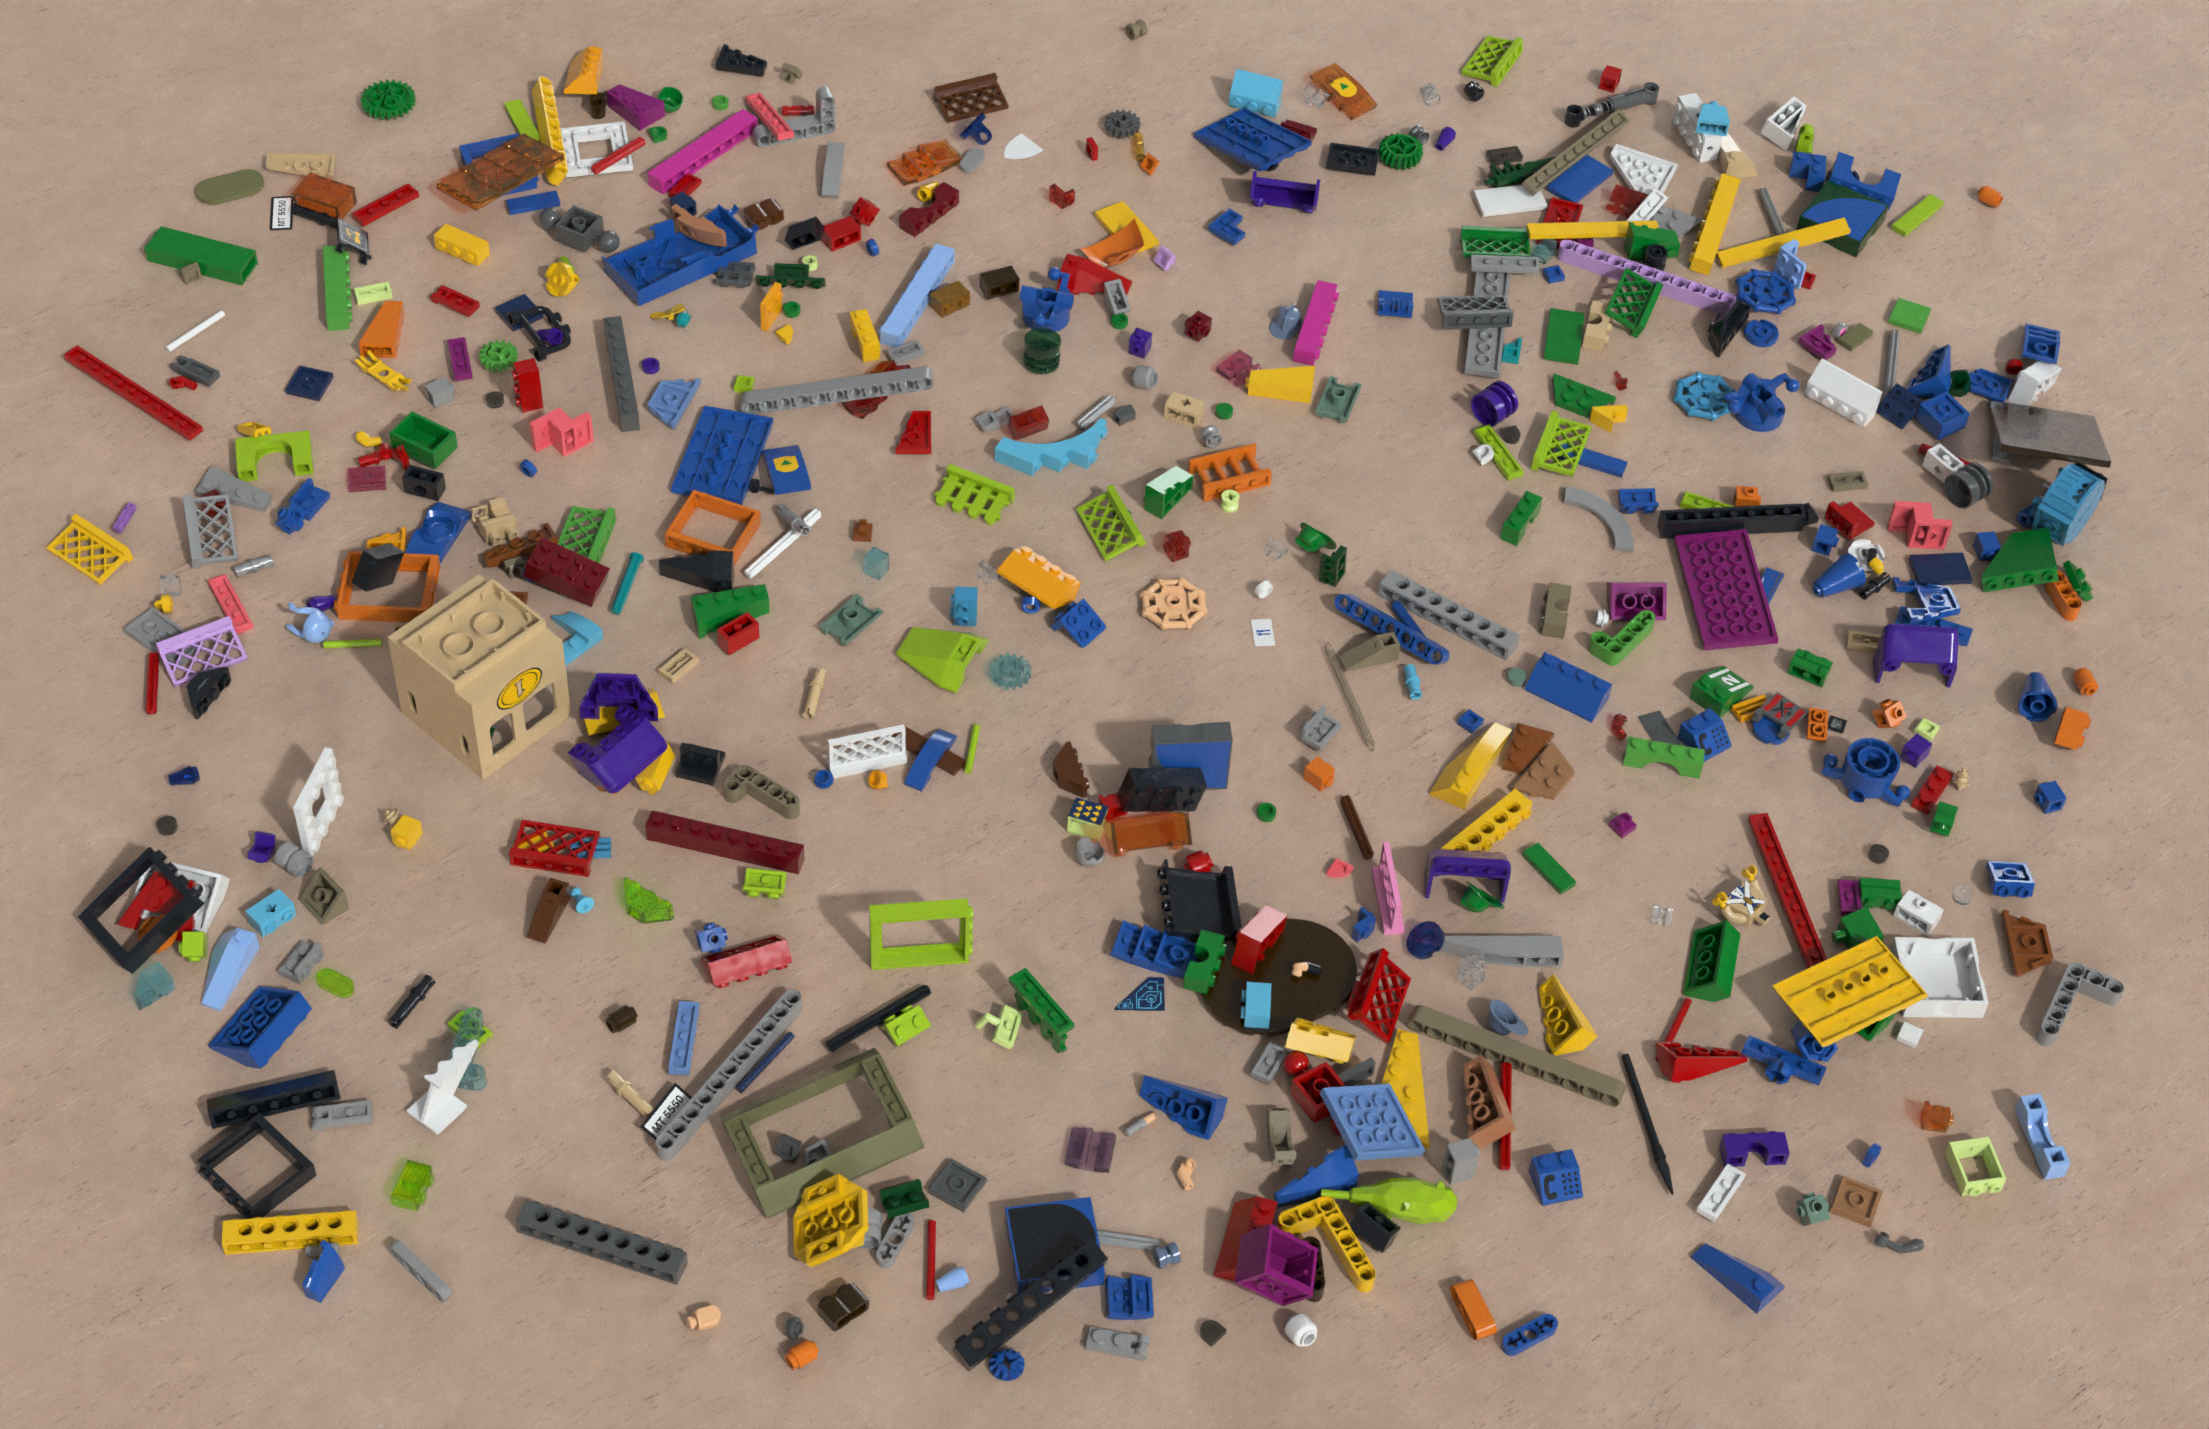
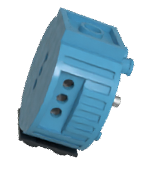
M2070 463L2064 469L2060 467L2057 478L2052 485L2047 482L2043 484L2042 488L2047 491L2045 494L2041 493L2039 497L2036 496L2032 502L2034 507L2029 513V516L2034 518L2031 529L2049 527L2051 540L2061 546L2073 541L2087 524L2099 501L2102 499L2108 480L2101 473H2097L2081 463Z

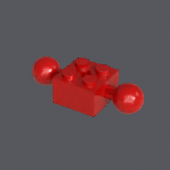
M1297 1050L1287 1053L1283 1059V1068L1288 1075L1296 1077L1292 1079L1290 1094L1312 1122L1316 1123L1330 1115L1320 1095V1091L1327 1087H1344L1346 1085L1327 1062L1309 1070V1059L1306 1054ZM1332 1118L1331 1128L1333 1132L1342 1137Z

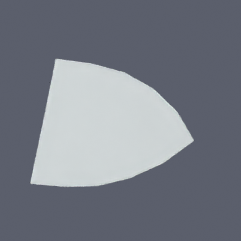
M1021 133L1007 144L1004 158H1028L1042 152L1043 149Z

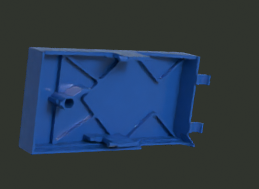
M718 204L715 209L704 217L725 231L727 243L725 247L701 243L685 236L681 232L675 233L673 219L654 224V226L649 228L650 231L653 230L654 238L607 259L602 256L603 269L638 306H641L713 274L721 266L725 268L730 262H739L757 254L755 233L758 231L759 226L754 223L750 229L743 227L733 217L739 210L735 204L730 210L724 209Z

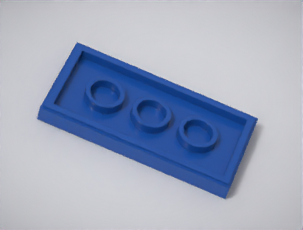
M1586 155L1547 186V191L1562 200L1577 203L1613 175L1614 170Z

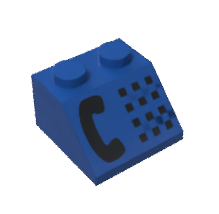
M1711 708L1681 723L1677 737L1687 747L1704 749V762L1729 749L1732 745L1723 720Z
M1572 1149L1532 1157L1529 1173L1542 1206L1583 1197L1579 1165Z

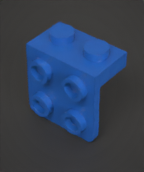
M1084 598L1077 603L1075 601L1070 603L1066 607L1067 611L1065 613L1060 612L1053 618L1055 622L1050 625L1054 631L1063 626L1081 648L1086 647L1106 629L1105 623Z

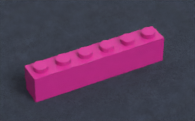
M1317 280L1295 346L1293 362L1314 366L1315 360H1319L1321 353L1319 348H1323L1325 339L1323 336L1327 335V324L1330 325L1331 313L1335 311L1336 303L1334 301L1337 302L1339 298L1337 284Z

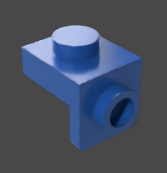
M1364 907L1359 909V922L1353 926L1351 938L1356 943L1368 938L1375 928L1376 918Z

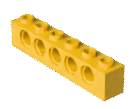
M1514 789L1440 849L1487 852L1497 840L1501 841L1508 831H1513L1523 819L1527 820L1530 817L1533 802L1517 789Z
M342 1210L341 1212L323 1211L316 1214L300 1213L290 1216L277 1215L275 1217H254L252 1219L235 1218L223 1221L222 1246L225 1255L305 1249L308 1245L320 1246L323 1240L329 1243L336 1242L339 1246L358 1244L359 1220L356 1210Z

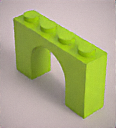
M309 430L235 438L238 477L245 482L258 480V463L260 459L273 452H283L293 458L295 476L314 474L312 441Z

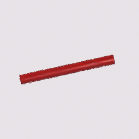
M1684 999L1664 1042H1673L1692 1003L1691 999Z
M929 1220L927 1224V1300L935 1299L936 1221Z

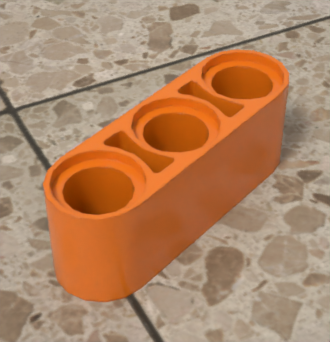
M2057 570L2059 581L2045 583V590L2060 615L2065 620L2073 621L2079 614L2082 602L2065 574Z
M1469 1279L1451 1285L1450 1293L1473 1339L1479 1340L1496 1334L1497 1327L1475 1282Z

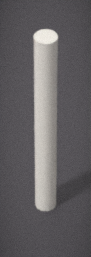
M220 310L165 347L168 352L173 351L223 318L225 313Z

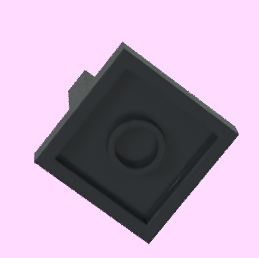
M682 743L680 746L681 761L675 772L676 777L713 786L726 754L723 751L690 743Z

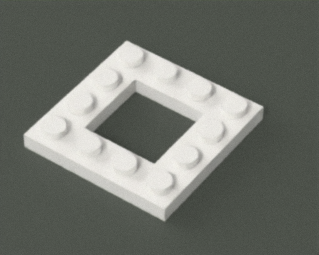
M625 121L560 128L568 167L566 177L594 175L591 172V166L605 158L580 160L579 142L610 139L613 152L628 144ZM631 154L599 174L633 170Z
M326 747L293 807L302 850L314 856L315 852H318L321 840L327 835L330 822L334 821L338 807L342 806L344 800L333 749ZM323 788L325 801L315 818L312 812V805L319 798L320 789Z

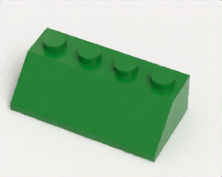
M1727 920L1694 930L1683 989L1685 996L1710 1002L1730 997L1741 934Z

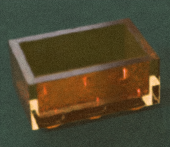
M309 173L292 193L294 204L321 213L326 212L328 215L340 218L341 220L357 203L354 187Z

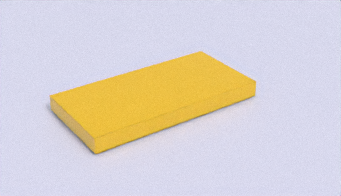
M1124 201L1094 212L1095 218L1111 235L1124 228L1135 218L1144 241V246L1137 253L1159 245V240Z

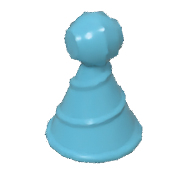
M579 887L572 888L570 893L571 896L576 897V911L582 914L590 911L594 906V900L581 894Z

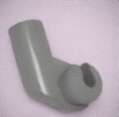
M336 1242L329 1243L339 1254V1244ZM308 1245L305 1249L307 1256L320 1257L323 1252L322 1247L317 1245Z

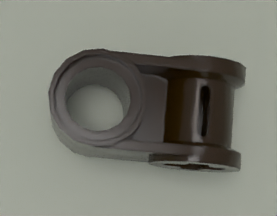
M607 91L590 94L591 117L594 119L604 118L608 105Z

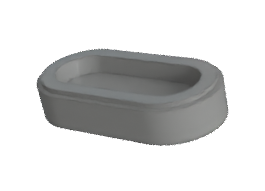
M979 148L970 149L960 161V170L964 173L974 172L984 161V151Z

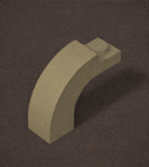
M1267 1108L1268 1144L1272 1165L1294 1164L1296 1150L1293 1148L1291 1139L1290 1110L1288 1108Z

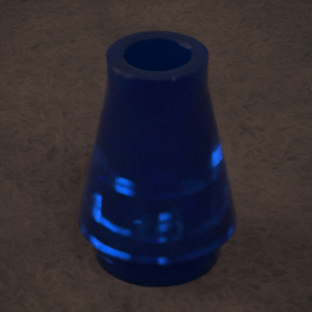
M189 765L173 774H169L168 779L171 786L193 785L200 781L197 767Z

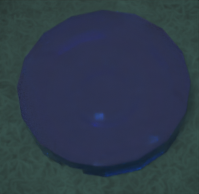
M1432 921L1418 924L1412 929L1407 938L1406 946L1408 952L1416 959L1423 960L1432 957L1433 953L1438 952L1442 948L1445 939L1444 931L1437 923Z

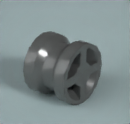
M1421 125L1414 126L1409 132L1411 137H1416V140H1420L1422 145L1428 141L1430 136Z

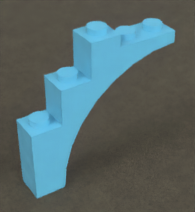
M1100 418L1084 433L1071 439L1054 443H1025L1003 437L995 447V461L1031 476L1037 470L1039 471L1042 466L1060 473L1064 467L1068 466L1069 462L1088 469L1092 463L1096 462L1098 457L1096 449L1101 439H1104L1108 433L1106 428L1107 420Z

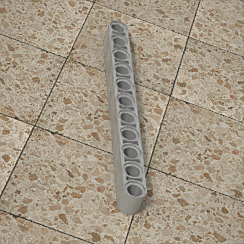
M923 366L748 391L742 395L741 411L749 414H762L928 390L933 386V370L930 367Z
M787 990L660 1133L656 1139V1151L660 1160L669 1161L678 1154L801 1013L802 995L798 990Z

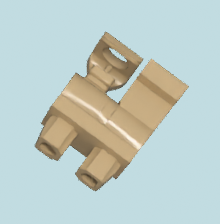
M504 496L489 500L488 506L484 504L471 508L472 523L478 527L486 543L491 542L496 546L502 543L503 538L508 537L512 541V539L518 537L517 520L507 507ZM478 509H484L481 514H475Z

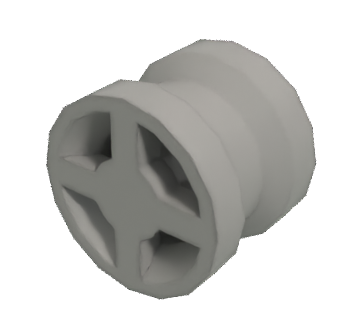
M1209 425L1201 431V436L1205 440L1207 447L1214 448L1222 442V436L1216 426Z

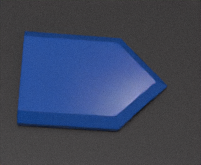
M1982 368L1969 372L1972 382L1969 389L1970 392L1994 401L2005 402L2015 381Z

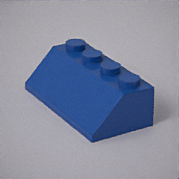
M1544 652L1534 667L1525 691L1592 723L1608 701L1612 684Z

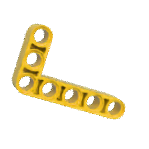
M1319 1197L1285 1210L1279 1215L1278 1229L1292 1233L1294 1236L1321 1227L1356 1289L1360 1292L1372 1290L1376 1271L1332 1197Z

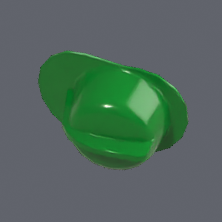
M1300 523L1301 531L1296 537L1295 543L1301 548L1311 552L1317 551L1322 547L1331 550L1336 549V543L1328 535L1312 528L1307 523Z
M1466 881L1468 887L1461 898V904L1468 910L1479 913L1491 905L1500 909L1505 908L1498 899Z

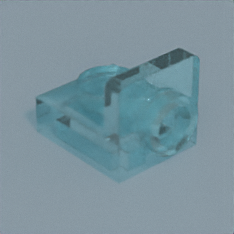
M1541 239L1540 244L1531 252V257H1539V262L1545 265L1555 255L1557 241L1554 239Z

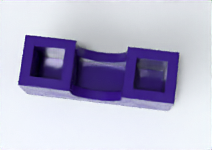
M1785 1132L1728 1133L1722 1135L1719 1145L1724 1167L1727 1164L1733 1167L1745 1166L1748 1152L1759 1153L1763 1157L1765 1165H1786L1790 1154Z

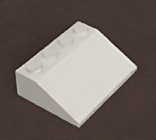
M173 863L179 869L176 873L179 876L182 874L188 880L194 881L195 888L202 894L199 898L205 904L194 913V931L206 933L225 898L230 878L221 874ZM155 864L140 877L133 901L155 871L161 872ZM144 911L142 919L147 920L152 916L157 917L160 914Z

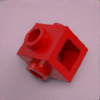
M859 197L849 214L854 217V220L859 225L865 224L870 226L880 209L870 200Z

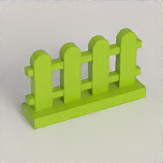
M949 464L946 469L947 477L943 478L944 485L941 490L934 493L938 506L942 507L947 502H950L955 513H959L963 508H966L971 519L978 518L980 514L984 515L987 525H993L996 520L1000 521V513L1004 506L1008 507L1016 499L1015 488ZM955 488H958L960 491L956 498L951 497ZM972 494L977 495L972 504L967 503ZM988 500L993 501L989 510L983 509Z

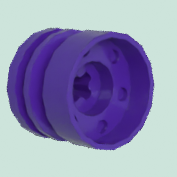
M1503 381L1493 382L1471 399V408L1476 419L1484 426L1490 424L1491 427L1498 425L1505 418L1514 414L1519 404L1514 390Z

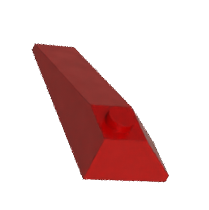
M1067 254L1062 264L1061 272L1070 274L1067 288L1074 295H1079V292H1089V295H1095V292H1104V283L1117 279L1121 280L1127 295L1132 285L1131 280L1084 257ZM1059 278L1057 291H1059L1062 278Z
M1656 1042L1655 1045L1661 1073L1674 1083L1691 1081L1745 1063L1748 1059L1738 1050L1713 1047L1709 1051L1706 1048L1700 1047V1045L1685 1048L1681 1047L1682 1044L1677 1042Z

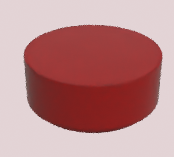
M2018 359L2008 360L2005 364V371L2008 374L2017 375L2023 370V362Z

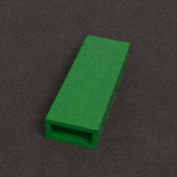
M163 226L154 233L144 249L147 261L176 269L197 262L201 275L238 285L244 284L258 264L255 250Z

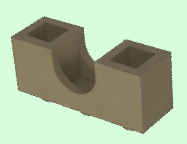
M1550 582L1548 590H1544L1543 600H1546V603L1542 604L1541 614H1544V617L1541 616L1539 623L1543 636L1564 639L1568 613L1560 611H1568L1572 586Z

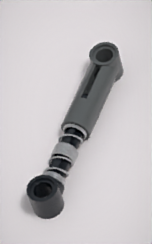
M1647 82L1642 88L1608 97L1606 102L1593 103L1588 105V107H1580L1574 104L1569 105L1566 111L1565 124L1575 128L1581 124V121L1587 119V117L1590 118L1591 115L1598 116L1605 111L1607 113H1614L1618 109L1625 110L1642 104L1653 105L1657 102L1659 86L1656 83Z

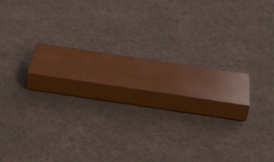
M905 726L906 750L918 756L929 739ZM894 733L892 737L895 738L899 733ZM946 749L936 766L955 776L965 765V759Z

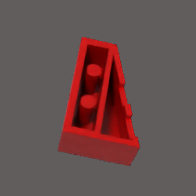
M531 358L514 362L511 374L513 390L516 395L514 397L516 406H520L522 413L542 409L543 399L540 374L535 359Z
M1268 905L1261 911L1258 910L1252 920L1249 919L1243 929L1240 928L1235 938L1237 944L1231 964L1253 974L1256 969L1257 960L1262 961L1265 955L1262 953L1267 947L1272 948L1283 932L1288 915Z

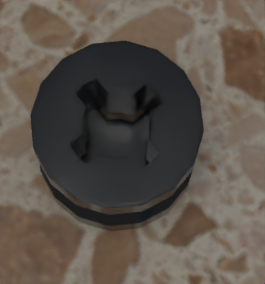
M1476 81L1469 82L1464 88L1465 94L1473 102L1480 100L1484 95V89L1479 87Z

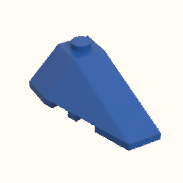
M1947 344L1934 350L1925 361L1926 365L1917 371V378L1914 377L1910 380L1907 388L1909 392L1930 399L1949 392L1951 386V346Z
M1148 1075L1143 1077L1139 1094L1156 1109L1168 1115L1169 1119L1181 1125L1186 1132L1206 1140L1211 1138L1223 1119L1228 1097Z
M1347 1145L1326 1155L1323 1158L1325 1162L1317 1168L1311 1166L1307 1169L1308 1172L1302 1179L1295 1178L1274 1193L1273 1201L1278 1202L1277 1208L1321 1197V1189L1350 1191L1351 1188L1356 1187L1359 1173Z
M1706 1243L1691 1256L1692 1260L1756 1314L1785 1288L1769 1272Z

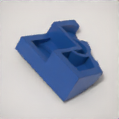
M325 1240L320 1244L323 1252L319 1260L313 1259L310 1270L302 1283L305 1296L319 1303L322 1302L345 1270L341 1258L329 1242Z

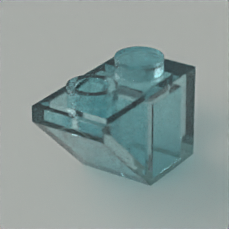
M160 962L153 964L140 973L134 993L135 1003L139 1011L175 990L172 976Z

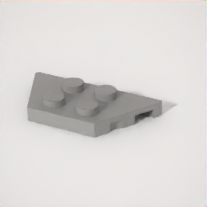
M1662 206L1649 221H1657L1659 228L1676 231L1679 239L1684 234L1692 232L1694 227H1700L1703 219Z

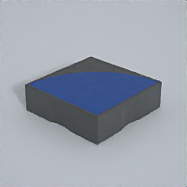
M1230 722L1200 723L1195 725H1153L1151 728V755L1148 768H1201L1207 784L1206 790L1227 789L1233 742Z

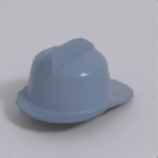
M1295 304L1279 309L1270 326V331L1274 337L1283 340L1290 339L1298 332L1303 319L1299 310L1295 308Z
M1492 1000L1490 1002L1487 1022L1497 1034L1503 1036L1511 1032L1518 1035L1528 1033L1526 1024L1506 1003L1500 1000Z

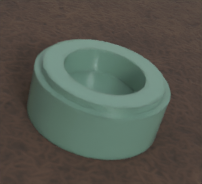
M1520 668L1511 669L1507 676L1508 683L1516 687L1524 685L1527 677L1526 672Z

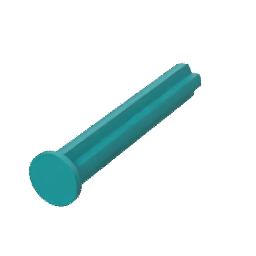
M638 552L630 553L629 564L611 607V612L616 615L622 612L640 563L644 561L643 555Z

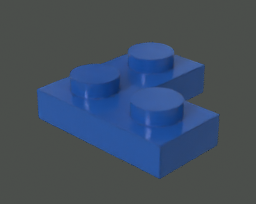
M1230 208L1208 225L1210 232L1234 246L1245 238V232L1236 227L1242 222L1243 216Z

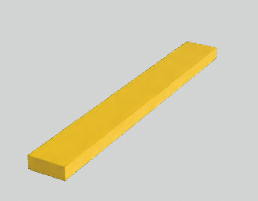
M1840 218L1718 251L1716 256L1721 267L1726 268L1777 254L1781 246L1794 239L1799 242V248L1850 234L1851 230L1845 218Z
M1657 221L1527 223L1526 230L1529 239L1626 237L1629 222L1637 226L1648 225V228L1652 229L1659 228Z

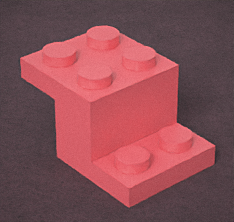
M559 407L529 423L532 449L535 452L552 445L565 457L594 441L592 419L588 412L571 419Z
M1894 501L1887 523L1888 531L1906 532L1908 548L1944 550L1952 528V520L1933 519L1931 503Z

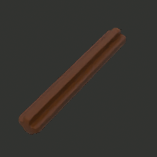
M1349 795L1342 796L1340 803L1363 858L1366 860L1372 859L1374 852L1352 799Z

